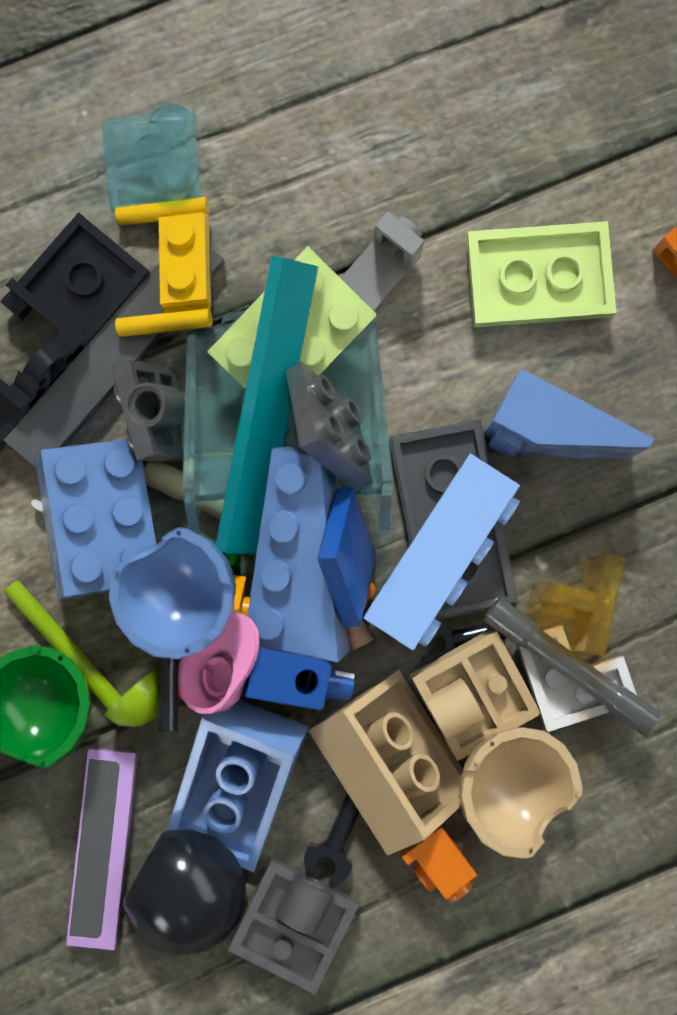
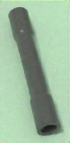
M501 597L495 601L485 615L484 622L516 645L529 650L605 705L610 713L642 736L647 735L656 725L661 714L658 710L626 687L619 686L538 628L533 620Z

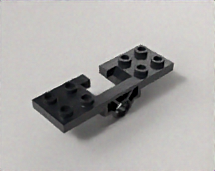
M79 212L18 282L13 278L9 280L6 286L10 291L0 301L22 321L33 309L59 330L56 335L44 340L46 345L41 347L29 359L22 372L18 370L14 383L11 386L0 378V451L7 444L3 441L150 274L147 268Z

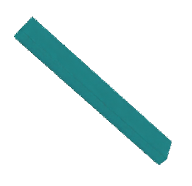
M271 256L216 540V546L224 553L257 554L271 453L273 448L283 447L291 407L286 371L300 362L318 266L284 257Z

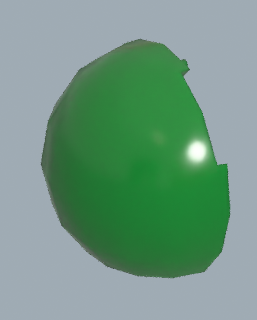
M29 645L30 647L9 652L0 658V753L47 769L55 766L72 754L88 731L92 701L88 682L72 659L51 647Z

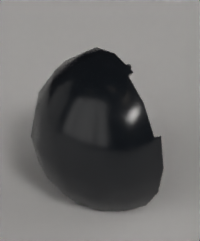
M193 829L168 830L161 833L123 900V909L133 931L151 948L175 956L199 954L224 941L239 922L247 900L245 874L234 853L216 837Z

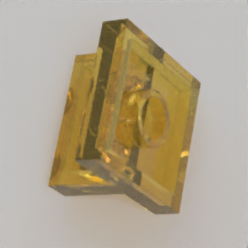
M608 553L588 557L580 588L550 581L533 584L529 602L541 605L540 614L568 620V618L573 619L568 642L571 651L605 657L626 557Z

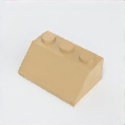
M400 670L395 671L347 702L308 730L387 856L425 840L461 807L459 785L463 768L453 756L447 743Z

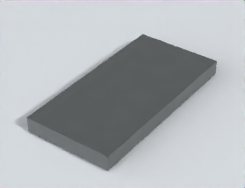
M481 419L388 437L409 546L470 453L491 466ZM498 521L495 523L487 536L494 541L490 550L479 565L470 562L461 576L462 579L468 582L453 606L444 602L435 616L436 620L489 610L499 597L510 605L519 604L503 524Z

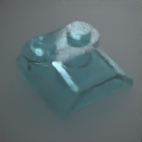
M165 104L158 107L153 113L105 120L103 130L105 177L112 212L115 211L116 207L203 197L198 121L195 109L187 110L178 104Z

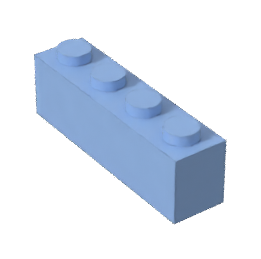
M470 453L363 616V619L411 650H414L418 643L426 647L441 625V622L436 620L435 616L442 605L446 602L453 606L468 582L461 578L470 562L479 565L493 545L494 541L487 536L495 523L498 521L505 525L517 508L520 501L513 496L520 485Z

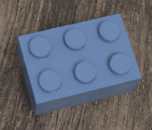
M127 439L40 450L35 459L57 601L109 593L110 573L113 567L156 545L143 463L136 460L135 453L131 450Z

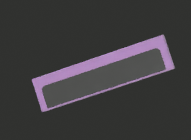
M94 747L88 749L66 946L115 950L118 945L138 752Z

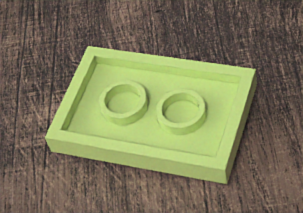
M608 221L468 231L466 241L474 328L613 318L617 313Z
M307 246L295 260L318 266L300 362H303L314 373L320 375L377 314ZM264 292L207 351L245 389Z

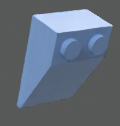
M522 368L509 384L484 431V436L491 439L489 446L511 458H514L517 453L523 457L628 460L650 448L654 440L649 435Z
M240 699L226 711L204 714L167 831L193 829L216 837L234 853L242 868L254 872L309 726Z

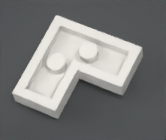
M563 625L542 630L571 651ZM516 645L534 701L541 712L539 716L544 731L550 732L609 713L605 705L529 650ZM617 656L591 665L619 686L626 687L636 694L624 656Z

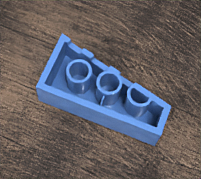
M284 446L272 449L247 617L251 618L258 628L259 646L339 662L351 651L350 634L347 633V628H344L340 622L317 560L332 500L337 490L336 475L304 450L297 447Z

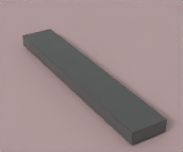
M210 248L211 280L225 264L224 258L212 248ZM159 264L3 440L35 468V459L40 450L65 447L112 394L115 382L112 365L127 359L140 361L164 334L154 333L118 337L115 328L116 318L163 313V308L160 305Z

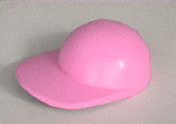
M233 613L220 637L201 652L182 658L178 670L180 694L187 706L195 712L214 714L226 711L240 699L246 685V679L257 659L259 648L258 628L251 618L241 613Z

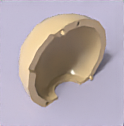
M523 727L495 733L479 743L466 760L459 785L463 816L482 843L503 856L525 859L533 857L545 842L543 840V832L549 822L561 812L570 811L582 796L583 791L578 765L566 746L545 731Z

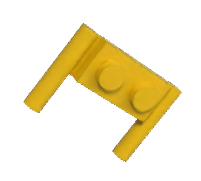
M207 197L115 208V218L118 226L159 221L160 305L163 308V313L116 318L115 328L118 337L212 327L208 220L210 206Z

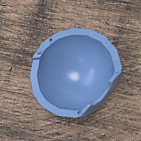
M186 528L175 529L162 537L163 540L154 547L130 557L113 567L110 573L109 601L117 625L133 645L156 657L180 659L201 652L222 635L234 612L236 583L228 559L213 541Z

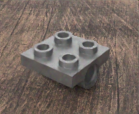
M129 359L112 365L115 377L114 393L117 401L123 407L128 426L126 438L131 450L135 453L136 460L185 462L199 457L175 368Z
M303 362L288 369L286 376L291 397L290 410L295 436L299 440L300 448L356 491L373 483L368 463L372 460V455L362 437L360 424L363 423V416L357 404L351 398L345 399L334 390L326 376L323 374L317 375Z
M272 857L229 945L228 951L316 995L356 913L359 900L335 888H330L329 885L313 877L308 878L305 873Z

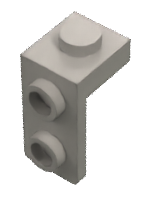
M387 211L375 225L374 240L341 277L374 312L421 258L424 240L420 238L422 235L421 231L409 219L403 216L397 219Z

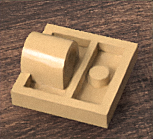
M494 628L487 630L409 674L457 761L470 755L478 744L487 737L508 729L518 728L541 715L501 637Z

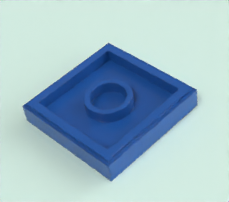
M337 488L332 500L317 560L341 624H343L344 628L361 627L376 554L354 488Z

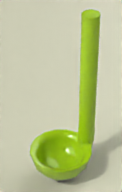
M19 580L13 582L5 589L4 593L55 650L74 661L87 680L89 689L108 709L104 714L106 718L118 726L135 728L145 725L158 716V667L121 696Z

